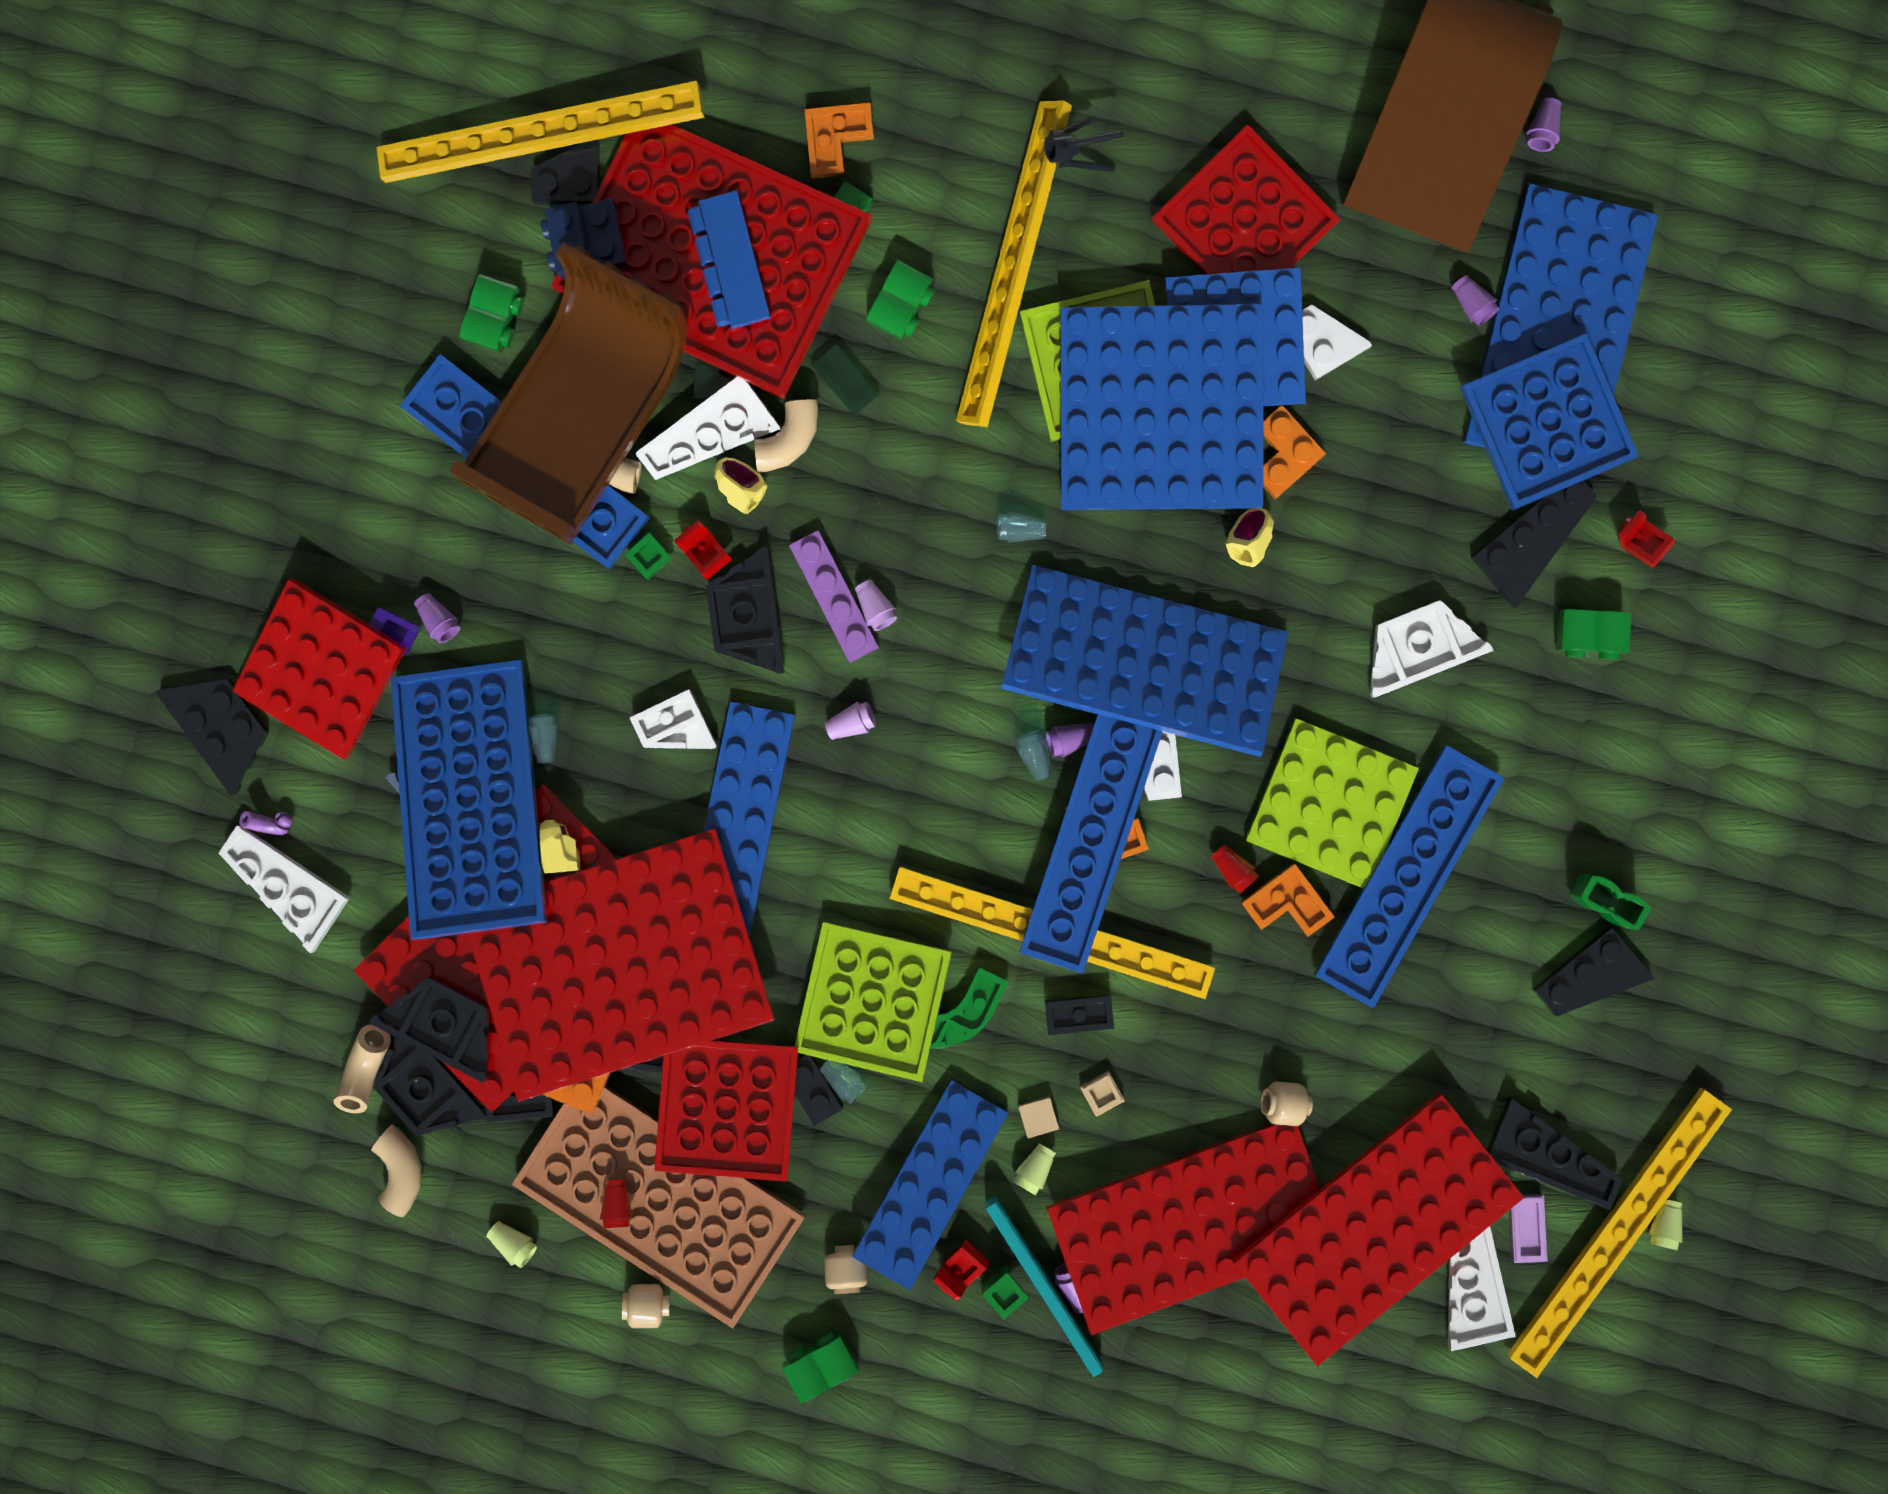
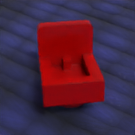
M1641 510L1634 517L1629 516L1625 519L1618 530L1620 547L1651 568H1654L1675 544L1674 538L1648 522L1646 513Z
M700 520L685 528L674 540L706 580L732 560Z
M965 1240L942 1261L933 1277V1281L943 1292L947 1293L955 1301H958L966 1288L988 1268L990 1261Z

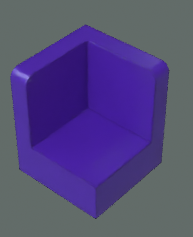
M381 607L377 608L369 624L406 646L407 649L404 655L410 652L422 628L410 620Z

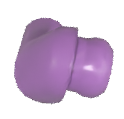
M245 811L241 814L239 822L243 828L263 833L284 835L291 830L290 826L293 824V818L285 812H279L275 818Z

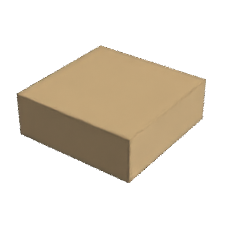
M1109 1071L1080 1086L1096 1117L1125 1102Z
M1050 1096L1018 1105L1027 1138L1059 1129Z

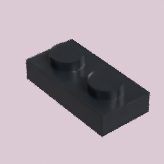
M1110 994L1045 1001L1048 1035L1114 1029Z
M805 1054L799 1057L795 1095L812 1124L816 1126L843 1110V1106L814 1057Z

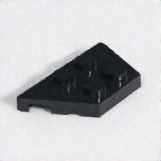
M762 547L757 553L742 563H738L729 572L706 585L714 651L779 674H784L785 667L769 548Z
M222 679L163 689L156 692L229 795L237 794L247 769H251L256 759V752L259 747L263 746L269 731L247 700L233 691L235 687L231 679Z
M433 977L423 980L414 989L398 998L393 1004L373 1016L369 1021L370 1024L482 1083L488 1078L490 1008Z
M394 1037L391 1047L387 1050L383 1060L384 1065L377 1075L373 1088L416 1137L469 1121L481 1120L487 1116L485 1108L442 1061Z

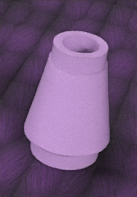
M867 580L855 588L868 626H872L874 631L884 629L897 620V616L894 613L896 608L872 580Z
M856 702L830 720L825 721V728L831 740L869 733L870 728L876 726L875 716L867 702L862 704Z

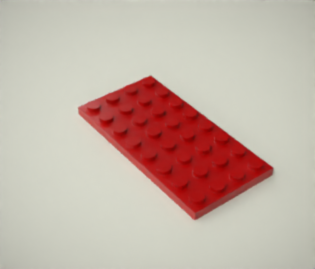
M1438 1092L1232 1261L1318 1367L1522 1201L1524 1196L1443 1095Z
M1271 1123L1046 1206L1089 1332L1091 1335L1245 1278L1232 1260L1320 1188L1298 1126Z

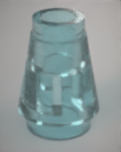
M1007 511L1006 514L999 513L996 525L997 540H1004L1005 544L1037 539L1044 540L1046 534L1045 520L1012 511Z
M555 714L529 716L528 728L536 763L556 761L555 754L559 722L555 721Z
M1040 730L1030 731L1018 736L1015 739L1017 743L1015 749L1033 776L1034 781H1040L1052 776L1046 736H1042Z
M828 1060L819 1070L842 1102L846 1100L850 1105L869 1086L864 1081L865 1077L843 1063Z

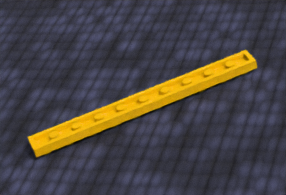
M697 81L378 146L376 148L380 178L385 183L705 118L700 86Z
M1064 100L1043 101L1039 103L956 419L957 422L964 425L988 427L1056 169V163L1049 162L1046 157L1045 139L1050 135V131L1067 127L1072 105Z
M899 867L890 896L892 900L1020 941L1024 939L1033 911L1032 908L903 867ZM1097 930L1087 960L1089 963L1202 999H1206L1215 971L1214 966L1101 930Z
M1702 1088L1698 1090L1509 1350L1507 1356L1536 1378L1540 1375L1732 1110L1706 1090Z

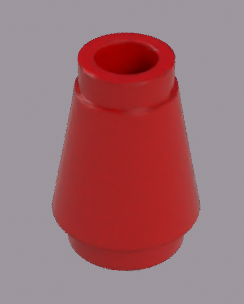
M1226 844L1211 856L1231 890L1235 888L1239 894L1259 877L1254 871L1256 867Z
M626 1179L606 1180L600 1220H603V1228L630 1227V1218H633Z

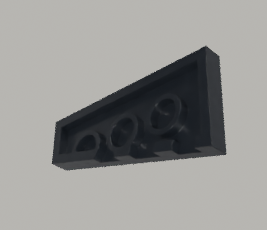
M1584 480L1545 496L1474 554L1471 559L1507 602L1515 608L1597 496Z
M1508 1097L1487 1148V1152L1495 1162L1611 1210L1623 1179L1517 1101Z

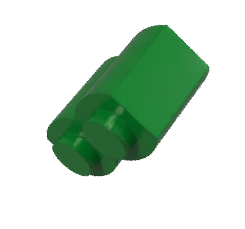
M897 260L866 318L867 323L900 341H903L905 335L911 337L920 321L919 318L915 317L921 305L927 308L936 291L931 287L933 278Z
M479 274L472 291L470 305L461 326L459 338L466 342L503 353L505 347L509 348L514 338L515 330L511 328L512 321L515 315L520 316L524 307L525 298L521 296L522 290L517 286Z
M1574 609L1559 610L1556 650L1565 651V657L1586 658V652L1599 653L1598 659L1619 660L1620 654L1629 653L1632 613Z
M1580 874L1569 893L1571 898L1580 906L1599 912L1604 919L1612 924L1632 930H1640L1651 911L1650 906L1642 898L1634 894L1622 892L1612 881L1590 874Z
M832 1330L827 1331L814 1340L816 1343L814 1346L805 1350L803 1346H800L785 1355L787 1360L783 1362L782 1370L800 1404L844 1382L859 1372L860 1365L842 1331L833 1334Z

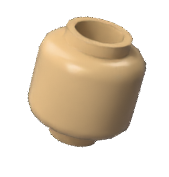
M1273 1082L1268 1089L1263 1091L1260 1106L1262 1113L1266 1115L1272 1124L1300 1126L1306 1117L1311 1114L1313 1101L1302 1084Z
M854 1245L835 1246V1253L828 1254L824 1258L825 1285L829 1289H834V1295L860 1293V1287L865 1286L868 1282L867 1265L852 1257L855 1251Z
M659 1284L631 1285L628 1293H623L622 1320H627L631 1328H658L662 1323V1316H669L670 1295L663 1296V1289Z

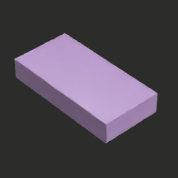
M1542 1193L1522 1194L1524 1199L1509 1210L1511 1260L1514 1263L1548 1261L1544 1195Z

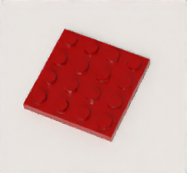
M1247 124L1153 216L1151 221L1204 275L1292 268L1340 221V218Z
M293 578L287 581L233 691L345 760L350 757L407 647Z
M711 1040L664 1055L654 1171L788 1181L799 1047Z

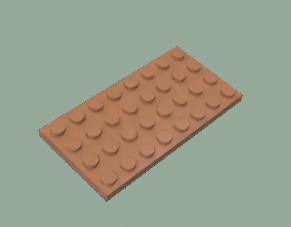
M605 1085L594 1114H589L563 1104L512 1185L726 1325L734 1328L806 1215L749 1178L654 1171L658 1119L607 1085ZM626 1179L633 1218H630V1227L603 1228V1220H600L606 1180Z

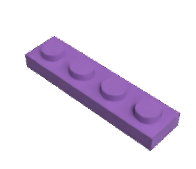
M816 531L789 545L849 663L877 650L879 647L820 532Z

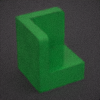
M1004 1264L981 1284L982 1296L1003 1320L1029 1298L1027 1292L1011 1275V1270L1007 1264Z

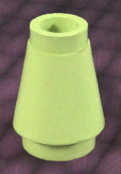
M1039 1143L1036 1149L1031 1152L1014 1172L1017 1175L1013 1182L1036 1196L1039 1189L1043 1190L1056 1153Z
M1672 1200L1665 1201L1657 1212L1648 1235H1651L1650 1244L1678 1250L1679 1242L1683 1243L1682 1203Z
M500 1221L493 1225L486 1236L511 1266L515 1264L522 1268L537 1249V1246L532 1243L533 1238Z

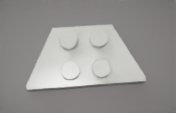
M1440 600L1378 624L1375 627L1370 685L1371 698L1378 697L1493 651V648L1488 642H1484L1462 619H1458L1452 613V610Z

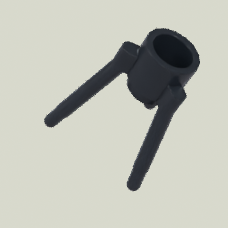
M1088 117L1062 129L1050 131V135L1045 139V154L1049 162L1056 163V168L1073 167L1114 172V165L1072 159L1078 154L1079 146L1123 137V132H1108L1078 139L1075 135H1070V133L1091 124L1093 118Z

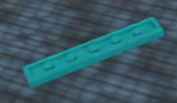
M993 1196L985 1201L987 1212L1094 1378L1103 1372L1102 1359L998 1196Z

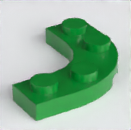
M979 966L960 1003L945 1013H938L930 1049L947 1048L967 1041L979 1033L994 1014L1009 980Z

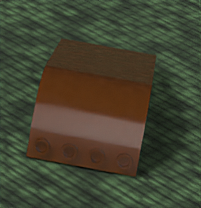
M1426 0L1348 192H1346L1341 205L1469 253L1550 66L1561 34L1562 18L1552 15L1554 10L1550 7L1538 3L1531 7L1521 3L1522 0Z
M562 243L556 255L565 272V289L555 319L465 462L461 463L456 460L449 472L458 482L571 545L669 388L683 355L687 337V323L680 308L681 304L675 298L665 293L659 296L652 292L651 287L644 281L635 277L633 280H630L623 276L622 271L609 262H604V264L597 262L593 259V255L580 246L572 248Z

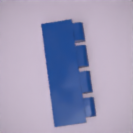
M737 190L698 201L699 206L689 209L688 216L694 235L707 233V235L697 237L695 243L701 266L706 267L715 264V266L703 270L709 297L723 296V298L711 302L717 326L730 324L731 328L735 329L770 319L767 301Z

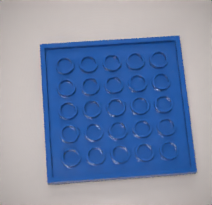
M1264 304L1061 308V510L1263 508Z

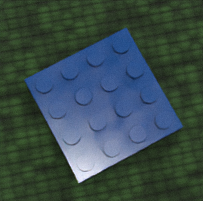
M1301 268L1165 278L1167 306L1264 304V406L1306 404Z
M1587 333L1460 387L1511 510L1639 457Z

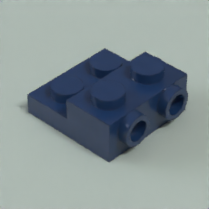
M613 198L581 206L577 202L544 209L546 219L541 220V229L545 239L550 240L552 251L546 254L548 265L551 271H556L564 281L565 272L556 255L562 243L572 248L576 246L584 248L593 255L594 260L601 264L609 262L617 268L628 265L617 205Z

